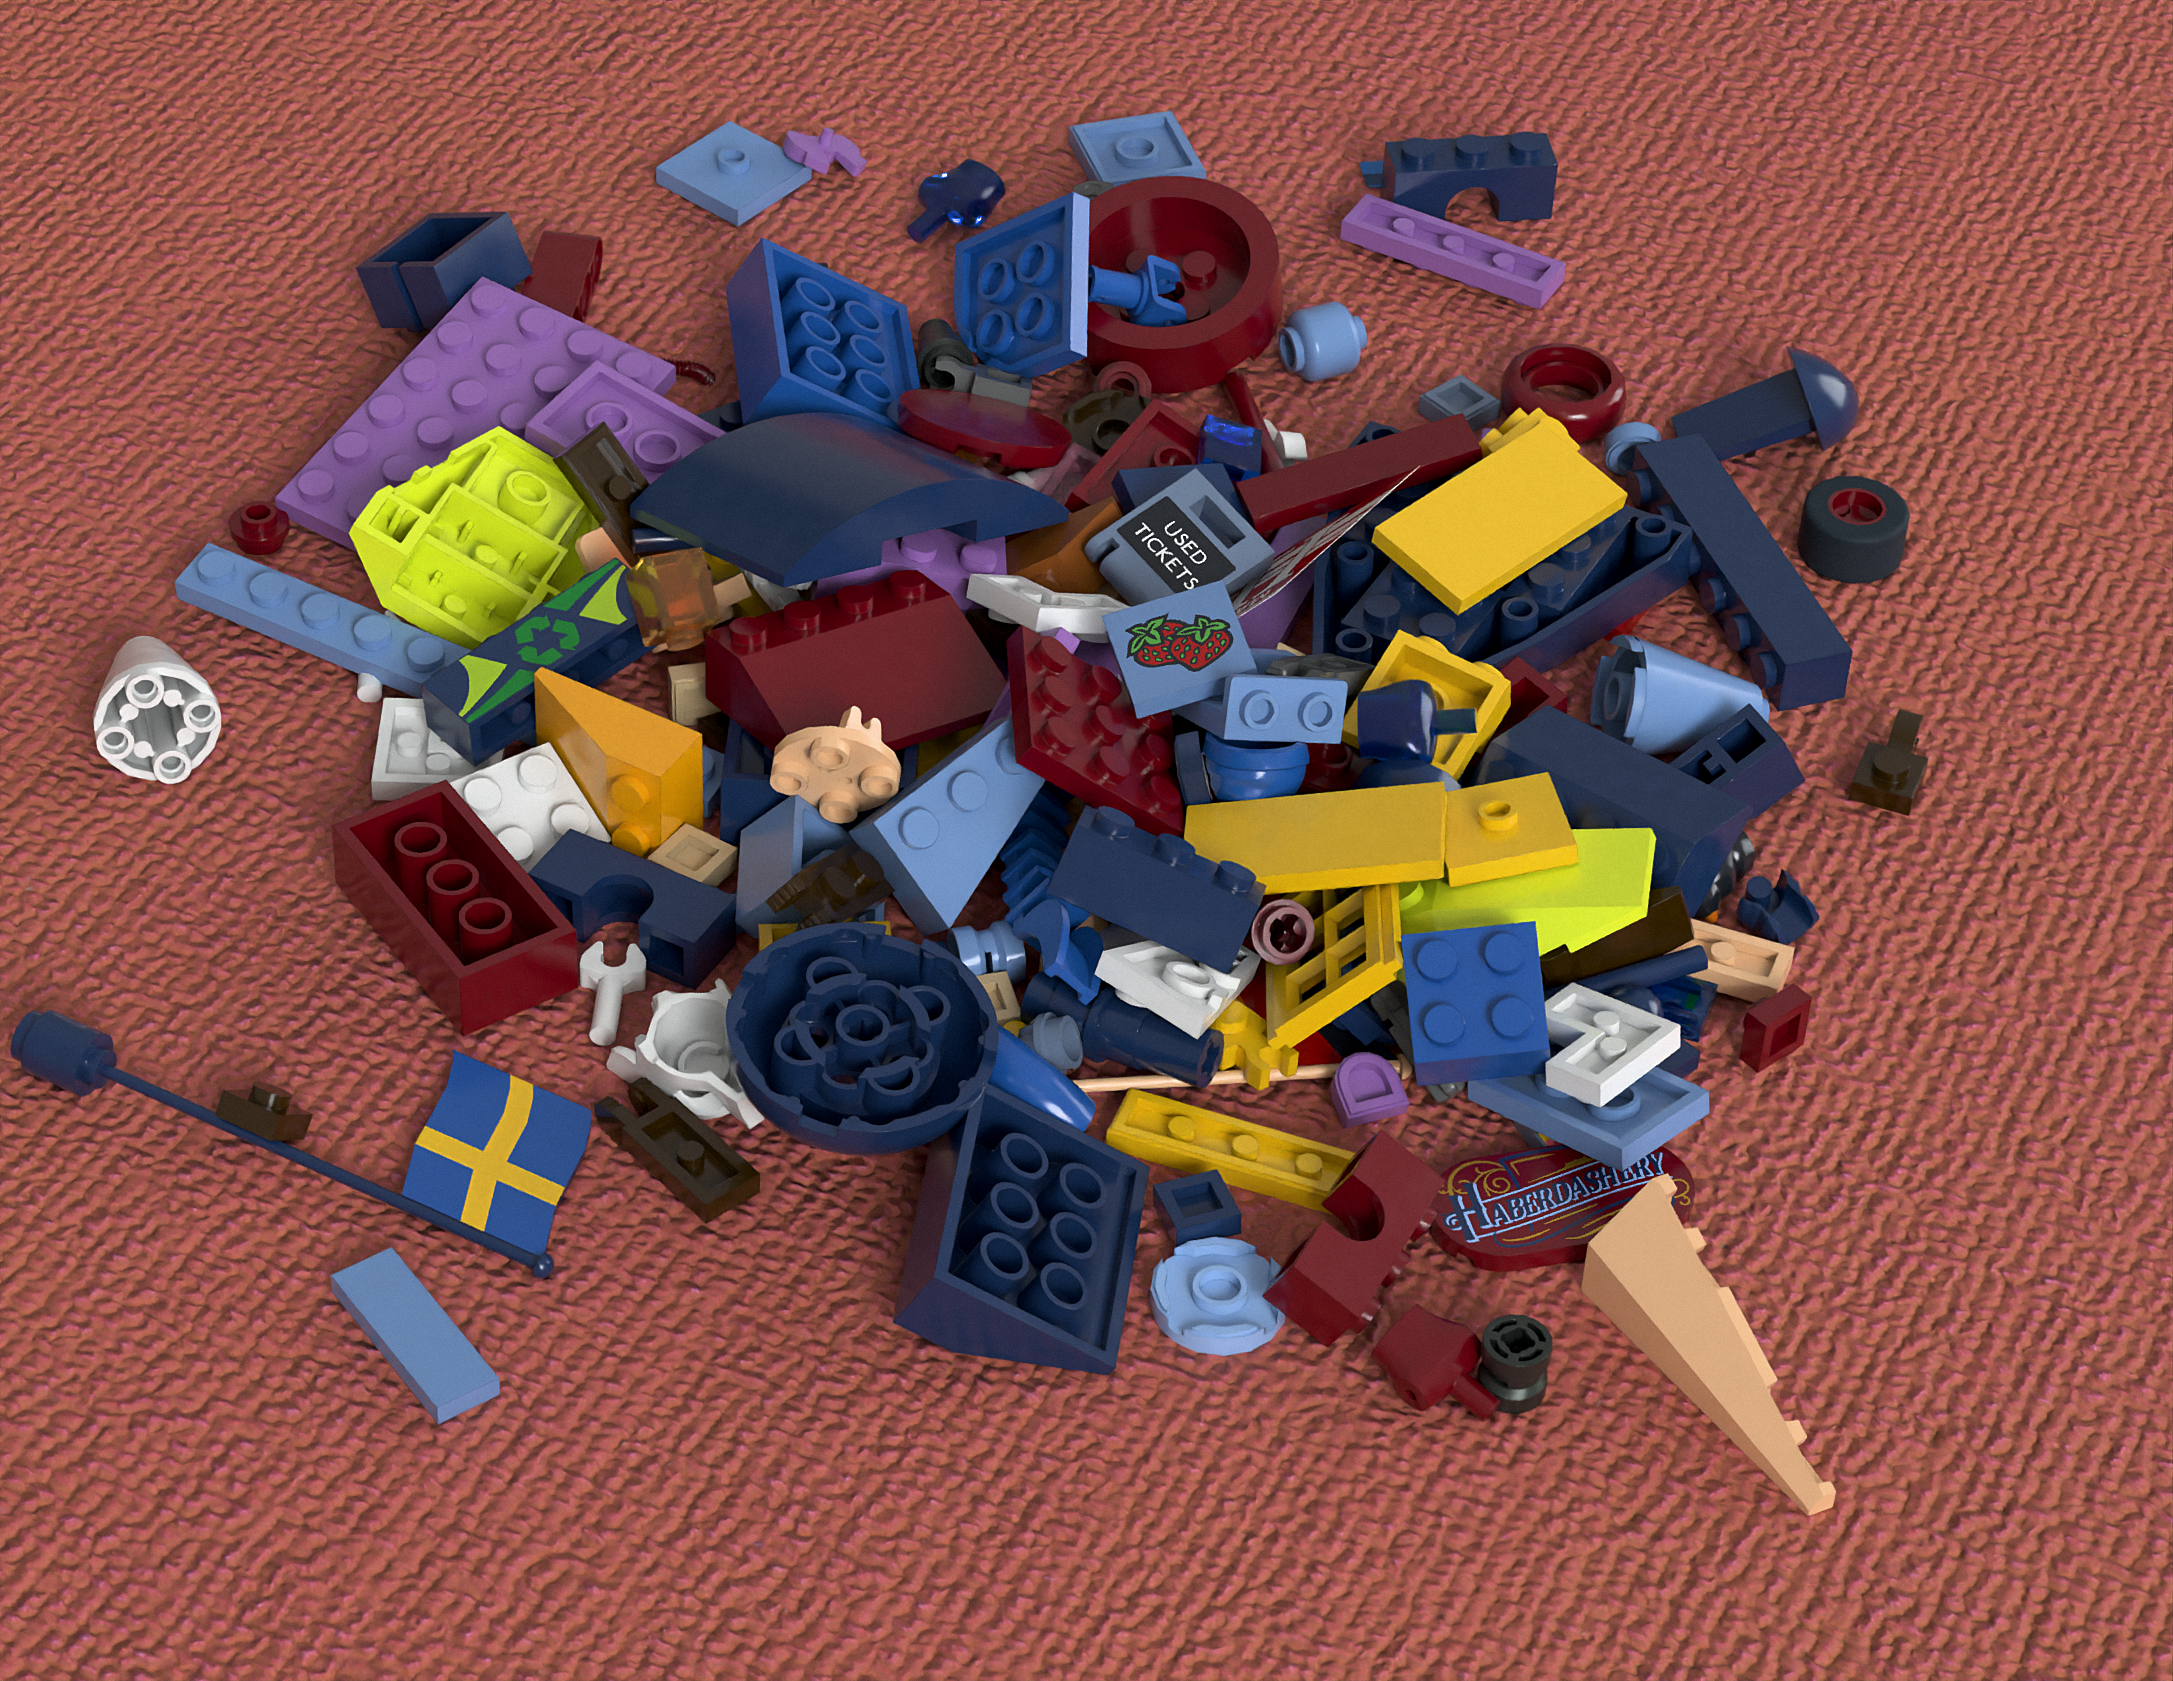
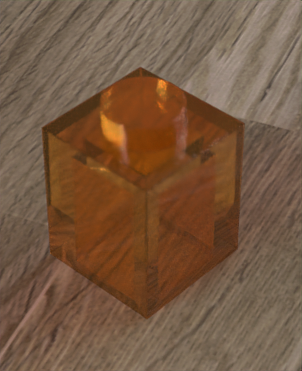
M702 547L643 557L625 576L644 647L665 643L669 651L694 647L705 640L703 636L705 632L709 631L721 619Z

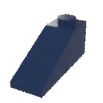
M1750 703L1668 764L1753 807L1754 811L1748 821L1759 816L1805 781L1783 739Z

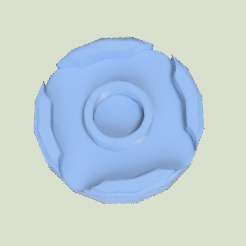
M1209 1237L1187 1241L1174 1249V1256L1168 1258L1164 1263L1162 1258L1154 1268L1149 1306L1156 1325L1173 1342L1197 1353L1227 1356L1250 1352L1272 1340L1285 1322L1286 1315L1262 1297L1281 1266L1271 1256L1269 1263L1265 1258L1256 1254L1257 1247L1242 1240Z

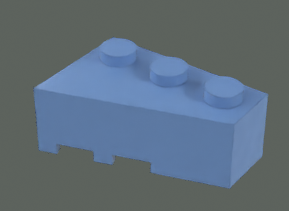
M1012 714L992 721L850 830L849 834L862 851L869 853L879 862L884 871V877L895 889L893 895L924 937L950 929L1046 779L1016 763Z

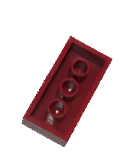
M447 780L331 825L337 885L462 1036H466L578 988L576 929Z

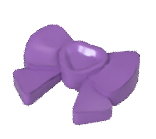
M827 127L823 128L822 134L819 137L788 131L783 142V151L787 157L822 174L827 173L829 165L834 162V159L854 177H857L864 171L867 163L866 159L860 157V150L852 141L842 135H833L834 131Z

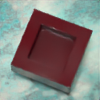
M1793 983L1770 998L1764 997L1756 1001L1747 1011L1743 1020L1744 1033L1739 1059L1759 1073L1804 1045L1812 997Z

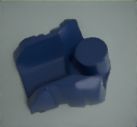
M1781 869L1778 882L1774 888H1772L1771 882L1765 877L1756 876L1751 878L1747 882L1745 896L1741 897L1736 909L1737 918L1743 927H1746L1751 932H1757L1765 940L1787 946L1809 931L1819 920L1816 907L1806 895H1803L1799 882L1783 869Z

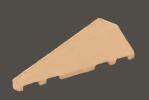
M1668 1173L1652 1178L1588 1243L1581 1291L1807 1516L1832 1508L1836 1490L1831 1481L1822 1482L1799 1450L1798 1446L1806 1440L1807 1435L1799 1420L1785 1422L1771 1396L1770 1388L1778 1380L1729 1286L1720 1287L1697 1255L1706 1245L1698 1227L1684 1229L1671 1205L1672 1196L1677 1191L1676 1185Z

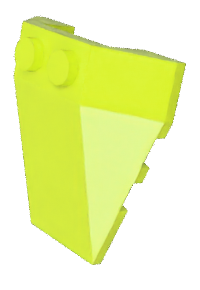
M498 426L451 451L446 461L433 468L425 465L414 471L409 481L396 488L388 485L377 491L352 525L349 535L383 607L430 634L473 650L480 646L488 637L500 633L529 614L537 605L546 603L577 583L586 572L575 549L576 540L580 536L599 528L600 524L554 463L553 457Z
M1651 828L1571 829L1577 843L1579 863L1450 888L1445 872L1444 878L1398 883L1401 935L1536 921L1539 956L1563 944H1566L1570 953H1573L1647 916L1656 837ZM1403 959V967L1396 971L1397 979L1394 981L1400 980L1406 985Z

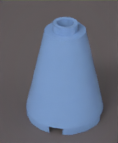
M1619 635L1613 637L1609 643L1618 646L1614 656H1601L1597 666L1591 695L1590 724L1601 726L1602 732L1650 756L1687 751L1749 703L1767 723L1769 721V703L1766 698H1762L1758 685L1635 636Z

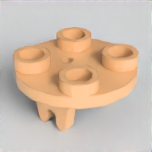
M853 706L843 713L839 727H808L787 735L775 747L770 785L775 791L789 796L798 794L815 808L819 809L820 815L825 820L834 823H849L857 818L858 812L883 805L898 793L901 765L895 752L881 741L880 721L877 718H872L862 726L861 710L857 706Z

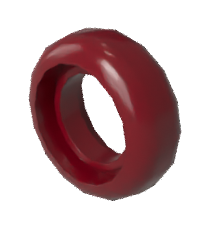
M1549 343L1531 347L1511 360L1501 379V406L1508 418L1518 408H1521L1527 415H1530L1539 407L1549 417L1558 420L1577 444L1595 441L1609 433L1616 427L1625 411L1627 397L1625 378L1609 358L1596 350L1576 344ZM1548 385L1570 386L1584 390L1595 398L1580 402H1561L1542 397L1532 389Z

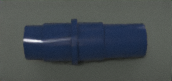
M1040 971L1029 983L1022 1000L1020 1018L1021 1022L1027 1025L1039 1014L1051 1012L1057 1017L1066 1015L1072 1017L1078 1026L1084 1056L1096 1063L1104 1062L1107 1059L1136 1070L1144 1068L1198 1088H1205L1212 1081L1221 1063L1224 1049V1035L1221 1031L1208 1027L1196 1039L1150 1009L1137 1007L1121 1000L1115 994V987L1112 985H1108L1106 988L1099 987L1098 995L1085 1005L1078 1000L1077 991L1057 975L1051 978L1044 971Z

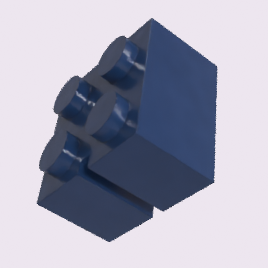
M508 211L429 213L356 267L381 328H407L408 332L411 333L434 328L482 276L515 291L514 286L533 273Z

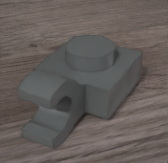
M944 355L937 357L935 368L950 372L954 376L955 382L948 388L930 385V389L978 394L1025 408L1028 407L1033 377L1004 372L998 368L978 363L976 367L966 365L952 356Z

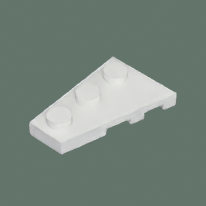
M1148 940L1103 951L1094 975L1115 987V994L1121 1000L1137 1007L1150 1009L1198 1039L1253 980L1261 956L1241 945L1229 973L1226 974L1159 943Z

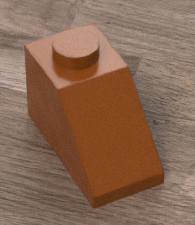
M1113 496L1068 515L1067 522L1041 527L1005 543L1007 575L1022 576L1055 593L1094 594L1107 581L1099 572L1100 565L1106 556L1096 562H1092L1084 554L1086 544L1095 535L1124 517Z

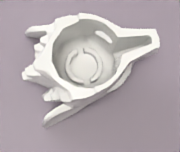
M718 978L715 981L716 988L705 993H678L665 990L654 995L651 1002L653 1017L647 1035L640 1034L635 1037L636 1052L622 1046L612 1048L606 1063L607 1069L629 1083H633L641 1077L647 1078L648 1081H652V1084L660 1088L669 1098L673 1099L676 1097L699 1119L719 1118L731 1113L749 1129L763 1121L765 1118L755 1109L740 1089L728 1060L725 1044V1016L728 999H731L732 993L726 983Z

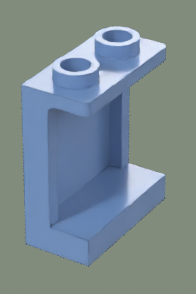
M1249 648L1256 664L1258 675L1229 674L1225 680L1223 694L1169 709L1224 740L1341 744L1348 685L1339 678L1265 675V671H1267L1271 661L1274 662V660L1282 659V657L1296 655L1287 650Z

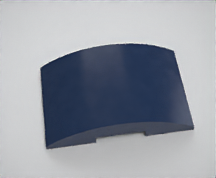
M798 413L777 416L728 432L699 447L675 463L652 482L630 505L631 518L783 588L879 566L882 561V541L943 528L977 543L1067 522L1069 509L1059 502L1026 485L876 422L836 413Z

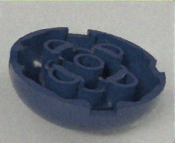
M842 922L818 925L791 933L773 942L752 958L742 970L741 980L733 991L731 999H728L725 1016V1044L734 1077L740 1089L755 1109L775 1127L802 1143L821 1150L854 1156H881L911 1150L933 1141L956 1126L968 1109L982 1096L989 1083L997 1055L999 1029L996 1012L984 986L962 961L938 944L924 938L922 945H918L905 939L885 935L886 925ZM815 1034L822 1037L826 1041V1045L819 1048L811 1036Z

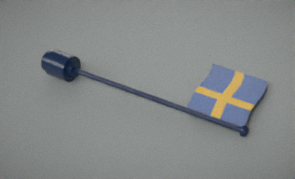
M38 1010L29 1012L18 1024L11 1041V1055L13 1059L21 1062L22 1069L25 1072L78 1096H86L95 1089L104 1087L109 1080H112L534 1270V1278H547L554 1270V1260L546 1252L555 1213L585 1157L591 1132V1110L453 1050V1064L446 1089L415 1143L402 1194L400 1195L284 1142L269 1141L215 1116L216 1112L116 1068L117 1056L113 1052V1040L110 1035L55 1010H49L45 1013Z

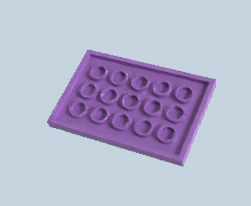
M482 276L275 497L276 508L285 511L289 516V520L357 552L349 532L354 522L377 491L388 485L396 488L409 481L414 471L425 465L433 468L446 461L451 451L498 426L524 440L525 424L594 361L598 360L662 397L676 383L675 365Z

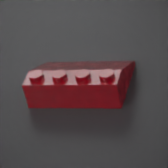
M917 569L896 571L889 578L862 586H845L835 594L815 600L791 602L784 609L757 617H740L733 620L730 625L705 632V698L772 752L775 751V747L787 735L804 728L820 726L839 727L843 713L853 706H857L861 710L862 726L872 718H877L880 721L881 741L891 750L897 751L985 723L1008 683L951 594Z

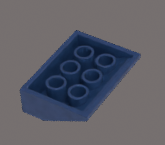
M988 1084L982 1096L968 1109L962 1120L945 1134L931 1141L893 1323L953 1353L1109 1375L1116 1368L1150 1166Z

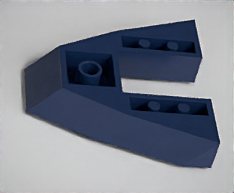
M1370 421L1348 448L1402 431L1392 426ZM1463 471L1389 493L1317 557L1314 568L1312 655L1330 653L1377 666L1398 630H1401L1414 637L1427 636L1433 638L1445 646L1449 653L1471 663L1484 662L1500 671L1519 656L1537 672L1542 674L1559 666L1611 633L1613 628L1633 616L1639 615L1688 584L1693 527L1669 520L1661 515L1651 514L1624 505L1622 509L1516 577L1506 591L1498 589L1463 613L1456 615L1371 541L1376 526ZM1359 503L1328 512L1326 524Z

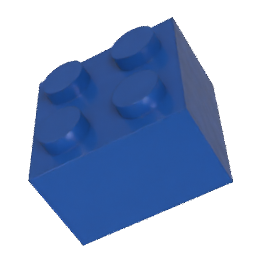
M1536 921L1401 935L1417 1086L1546 1073V1062L1550 1060V1046Z

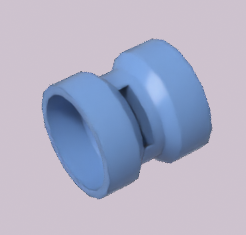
M1006 920L993 922L988 929L976 931L971 926L948 929V951L962 961L976 976L1007 971L1011 984L1025 981L1026 956L1023 940L1020 941L1013 935L1012 927Z

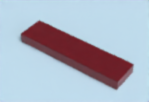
M1463 413L1240 481L1236 485L1239 499L1253 529L1258 534L1363 502L1416 467L1418 468L1390 493L1466 470L1481 461L1483 456L1481 446Z

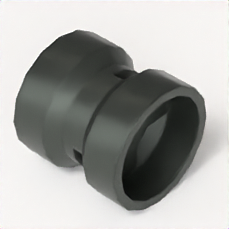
M1509 1314L1498 1317L1487 1325L1482 1336V1361L1478 1366L1477 1381L1501 1400L1496 1410L1503 1413L1520 1414L1531 1411L1541 1404L1546 1395L1547 1367L1551 1361L1553 1348L1552 1336L1547 1327L1542 1323L1525 1315Z

